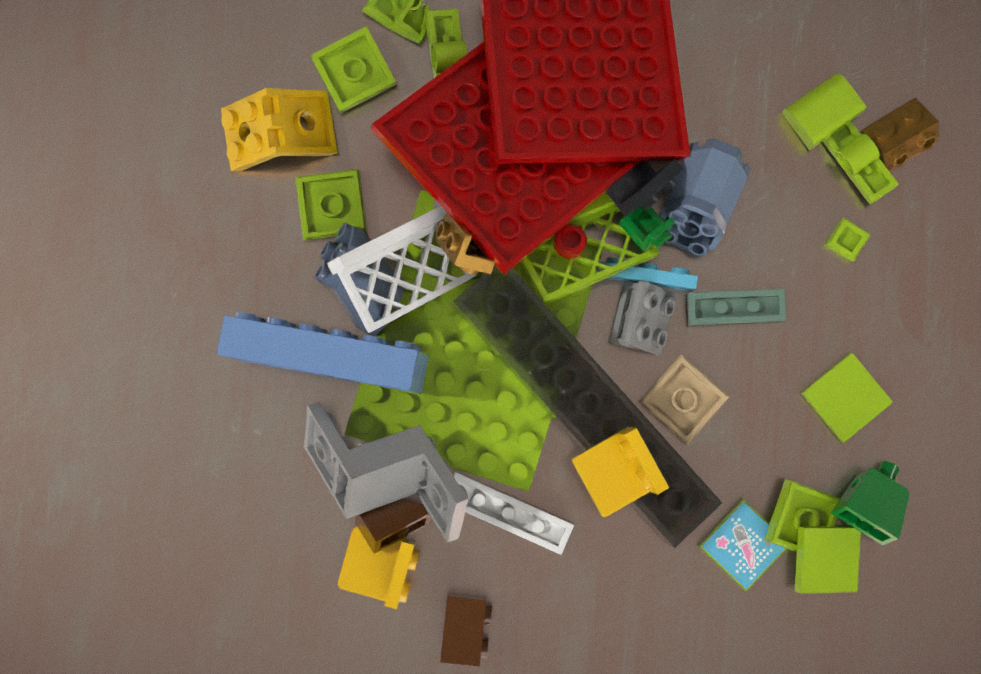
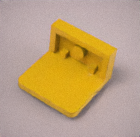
M354 527L338 580L339 588L385 601L384 606L397 609L400 601L406 603L411 583L405 581L408 570L415 571L420 551L414 550L416 541L404 538L374 554L358 527Z

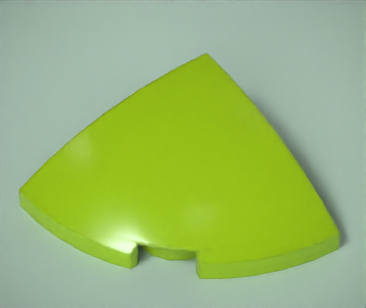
M368 0L361 11L393 32L419 44L427 30L425 13L430 10L428 4L424 6L423 0Z

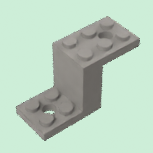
M317 402L307 406L304 448L346 519L417 494L446 542L449 543L459 539L469 500L467 491L464 486L457 483L452 475L449 463L446 460H442L436 450L434 440L425 434L420 425L350 449L347 439L344 436L341 437L336 430L333 416L325 412L321 403Z

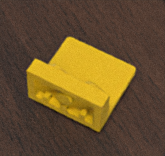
M626 427L572 458L575 469L603 517L611 515L649 492L658 495L669 488L638 429L634 427Z

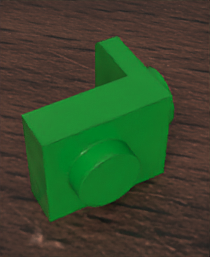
M639 207L628 216H624L619 225L645 253L653 246L657 249L662 247L672 237L670 231L675 221L669 218L664 222L652 207L645 211L642 207Z

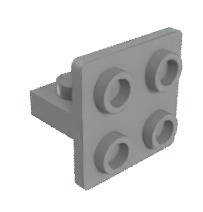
M639 280L638 283L625 281L610 343L660 356L663 347L667 343L668 325L670 317L675 310V294L647 281Z

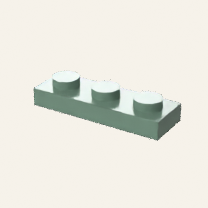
M785 289L687 293L688 326L786 321Z

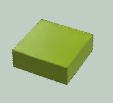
M843 217L825 243V246L848 261L853 262L871 234Z

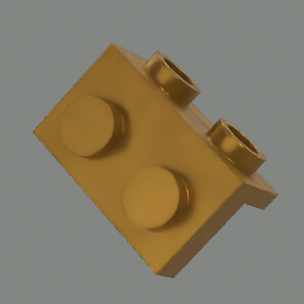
M915 97L862 129V134L868 135L873 140L879 150L881 161L888 170H891L894 167L902 166L909 158L922 150L926 151L935 145L939 140V121Z
M446 212L444 220L440 221L437 226L436 242L452 263L459 266L464 272L477 275L479 271L491 274L495 262L489 259L474 243L469 231L454 221Z

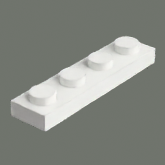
M458 472L455 473V480L459 485L464 486L468 494L469 500L465 510L466 513L562 555L574 524Z

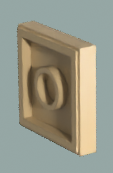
M681 354L638 403L685 445H688L729 399V396Z

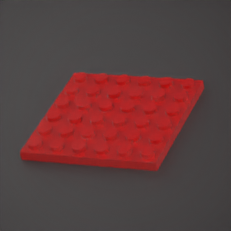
M480 0L496 164L673 161L674 159L681 161L690 157L670 0Z
M484 42L372 123L371 126L373 133L452 219L469 231L474 243L489 259L495 262L497 268L504 275L602 196L624 174L642 162L496 164Z

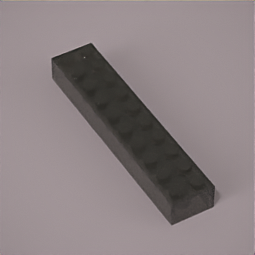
M494 264L491 274L483 273L450 303L583 452L626 427L638 429L669 488L658 495L649 492L631 502L630 505L666 544L676 548L722 504L721 500L514 269H511L504 275Z

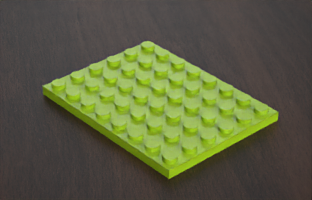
M420 191L412 220L435 209L433 206L435 199L429 192ZM434 231L431 244L441 248L436 242V231ZM426 236L420 238L419 240L425 242ZM409 244L405 258L419 263L423 248ZM587 244L580 256L594 261L598 247ZM537 248L528 255V258L532 262L544 265L548 252ZM602 249V251H601V254H600V257H599V260H598V263H599V262H600V259H601V256H602V252H603V249ZM429 251L426 266L440 271L443 256ZM551 253L547 267L566 273L570 260ZM449 259L446 274L456 278L464 275L463 270L459 266L454 265ZM573 261L569 275L584 279L589 276L591 267ZM521 262L505 275L494 264L491 274L479 271L477 276L389 322L376 337L390 341L389 345L395 346L396 340L413 343L415 346L421 347L422 353L429 356L422 394L360 383L344 435L366 442H373L420 425L425 434L434 440L436 450L442 460H446L451 468L529 492L592 285L543 306ZM403 264L400 277L405 282L414 285L417 269ZM536 271L538 277H540L541 272ZM424 272L420 287L431 292L434 291L438 277ZM544 274L542 284L547 294L560 289L563 280ZM444 280L443 286L449 282ZM566 281L565 286H568L572 283ZM403 289L400 304L405 306L409 304L412 291ZM418 294L417 299L423 297L424 295ZM392 308L391 313L397 311L398 309Z

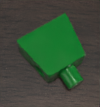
M883 461L878 470L869 468L859 473L839 499L831 514L881 545L899 539L910 495L907 488L895 481L900 471L899 467L894 463Z

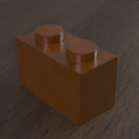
M448 592L441 663L480 667V658H487L489 638H483L484 625H490L492 605H486V596Z

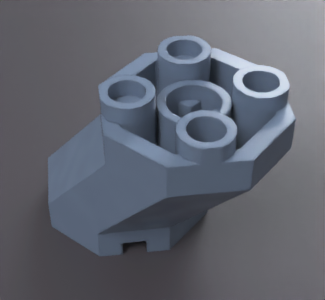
M718 139L707 140L706 144L697 146L699 142L690 144V157L682 160L681 166L683 170L676 175L675 180L677 183L670 189L659 214L664 222L669 218L675 221L670 231L672 237L666 243L696 256L706 255L708 250L716 249L725 233L729 219L751 169L748 163L744 165L742 161L743 154L739 148Z
M344 223L340 227L333 242L328 241L324 245L320 253V258L324 260L316 271L314 279L329 287L356 328L371 336H376L387 324L368 333L338 274L333 275L327 265L328 262L371 241L365 232L348 223ZM382 258L378 271L393 277V271L384 258ZM373 263L367 265L366 267L372 269ZM358 270L351 273L350 276L355 286L366 291L370 275ZM376 278L373 294L387 299L391 283ZM397 286L394 302L400 303L403 287ZM370 300L368 311L373 321L376 322L383 317L385 305Z

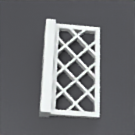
M441 206L327 263L332 274H338L368 333L477 276L464 272V275L459 278L446 274L449 257L442 248L431 244L434 231H436L439 222L443 221L446 215V211ZM426 236L425 242L419 240L420 238ZM409 244L423 248L419 263L405 258ZM400 249L399 255L393 253ZM429 251L443 256L440 271L426 266ZM383 257L397 261L393 277L378 271ZM373 263L372 269L366 267L367 265ZM403 264L417 269L414 285L399 279ZM358 270L370 275L366 291L355 286L350 276L351 273ZM424 272L438 277L435 290L432 292L420 287ZM376 278L391 283L387 299L373 294ZM444 280L449 282L443 286ZM397 286L412 291L408 305L405 306L394 302ZM418 294L424 295L423 297L417 299ZM370 300L385 305L383 317L376 322L373 321L368 311ZM392 308L398 309L397 311L391 313Z

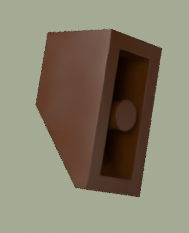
M403 499L355 516V524L374 554L430 525L431 516L424 505Z

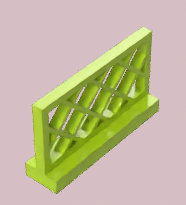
M606 192L568 223L577 225L583 230L585 226L590 224L605 228L601 241L587 236V244L598 247L594 261L581 256L568 259L570 261L566 273L547 267L551 253L560 256L553 246L555 234L538 247V249L548 252L544 265L530 261L528 256L521 261L543 306L659 255L660 252L655 246L642 254L626 250L630 236L620 225L611 223L614 214L621 212V210ZM608 230L626 235L623 248L605 243ZM602 249L620 255L618 263L612 267L598 263ZM573 261L591 267L589 276L580 279L569 275ZM595 269L600 271L594 274ZM536 271L541 272L540 277H538ZM544 274L563 280L560 289L547 294L542 284ZM566 281L572 283L568 286H565Z

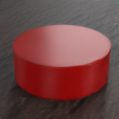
M566 224L555 233L553 239V246L557 254L567 259L579 257L587 245L586 233L582 228L573 224Z

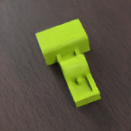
M458 8L431 10L425 13L433 78L468 53L466 43L462 40Z
M835 73L783 109L782 114L809 150H812L822 142L825 144L871 205L899 184L880 160L879 150L873 140L868 135L861 134L852 123L853 120L865 111V103L846 78L840 73Z

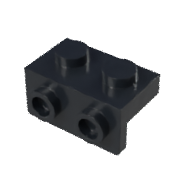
M674 159L656 172L648 161H642L606 190V193L625 217L639 207H642L645 211L660 199L657 195L658 192L662 195L677 183L674 177L683 170V167Z

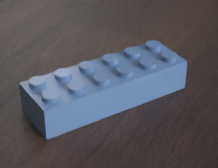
M238 311L236 312V317L224 315L216 354L245 362L422 394L429 356L421 352V347L415 346L413 343L396 340L395 346L389 345L390 341L371 335H363V339L358 340V335L351 334L348 331L331 329V333L327 334V330L305 323H299V328L297 329L296 324L288 323L286 320L268 317L267 323H265L264 318Z

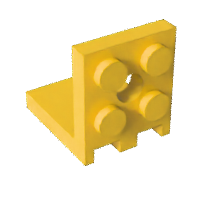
M264 88L221 108L222 125L225 131L227 156L231 171H243L277 156H331L338 153L328 91ZM300 116L306 120L307 130L302 127Z

